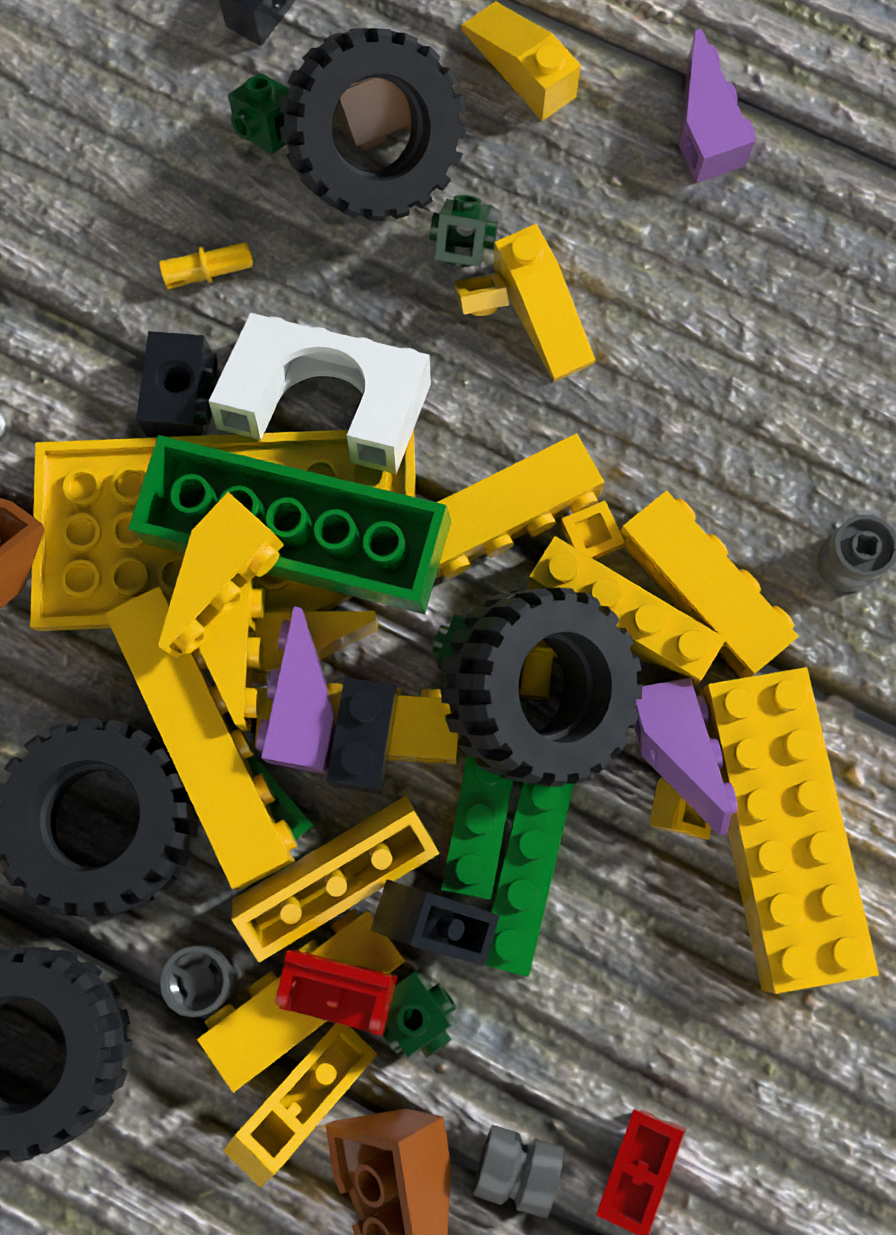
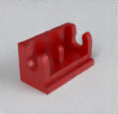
M287 950L275 1004L280 1005L279 1009L357 1028L381 1036L384 1034L398 976L299 950Z
M633 1109L596 1216L636 1235H649L687 1128L674 1122H666L653 1116L654 1114L651 1112Z

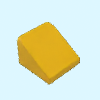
M664 778L658 780L649 825L658 829L709 840L712 827Z

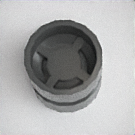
M859 514L847 519L820 547L817 555V569L822 579L831 588L841 592H857L865 589L896 562V533L884 519L874 515Z
M207 944L183 948L173 954L163 967L160 978L162 996L167 1005L180 1015L197 1017L217 1011L230 1003L238 992L241 979L239 965L233 955L220 946Z
M492 1124L481 1155L473 1196L501 1205L508 1198H512L515 1201L517 1210L546 1219L551 1210L560 1179L564 1158L563 1146L534 1138L527 1145L522 1143L520 1133Z

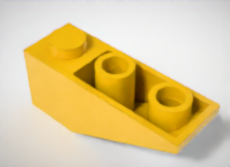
M229 492L191 531L158 642V646L163 651L176 658H179L183 653H191L201 645L208 634L206 628L219 614L225 615L238 605L244 595L242 589L255 575L260 577L275 565L279 558L278 551L284 545L267 526Z
M254 578L242 589L244 595L238 605L225 615L219 614L206 628L208 634L198 647L234 724L242 731L251 732L252 718H259L260 688L253 687L254 668H261L263 642L262 638L255 637L256 618H263L265 613L264 588H258Z

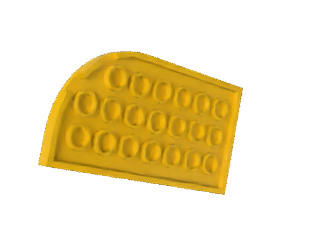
M414 429L397 474L351 463L347 440L349 430L264 433L261 440L237 434L169 437L415 497ZM157 437L35 442L33 517L42 523L45 531L32 564L30 628L33 630L57 631L111 628L104 613L158 586L172 598L185 554L148 545L128 529ZM267 574L260 577L255 575L254 577L258 588H264L265 612H293L294 607L302 608L303 612L327 611L353 597Z

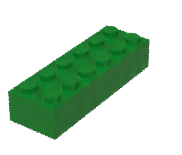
M158 435L128 527L143 542L148 545L185 554L191 531L229 492L284 544L278 551L279 558L277 562L266 573L267 575L426 614L451 524L447 505Z

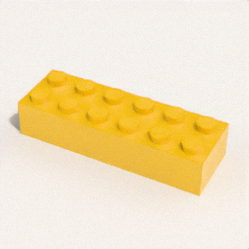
M807 667L708 684L698 693V696L703 695L707 704L709 724L705 726L709 739L717 738L721 748L723 767L719 768L723 783L730 782L736 795L737 813L731 815L728 837L761 991L778 994L878 976L879 972Z

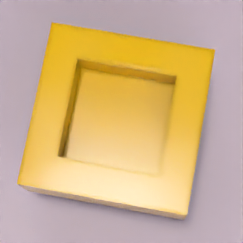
M499 273L454 281L456 298L463 314L470 313L473 316H486L496 312L498 307L509 305L507 287Z
M605 500L561 519L560 525L569 544L594 560L624 547L625 541Z

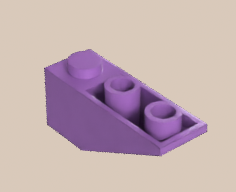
M702 29L695 30L688 55L679 147L696 183L745 167L752 147L755 144L753 125L749 119L743 118L737 105L738 100L735 87L730 81L726 82L720 69L717 49L713 44H708Z
M294 607L291 621L283 620L280 628L278 649L284 650L280 670L273 669L270 675L267 698L274 701L270 720L262 719L260 723L256 748L263 750L261 758L268 764L328 774L337 719L307 618L302 608Z
M691 678L643 686L642 699H636L634 710L639 713L634 731L641 756L719 836L727 834L731 815L737 813V800L732 784L730 782L723 783L719 768L723 767L722 752L717 738L709 739L705 726L709 724V713L704 696H696Z

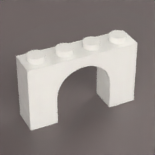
M250 313L209 399L217 430L261 440L279 399L291 386L311 377H337L350 382L363 394L347 433L351 463L397 474L431 385L430 355L419 353L411 348H398L373 342L364 337L355 338L330 332L321 327H309L288 322L279 317H266Z

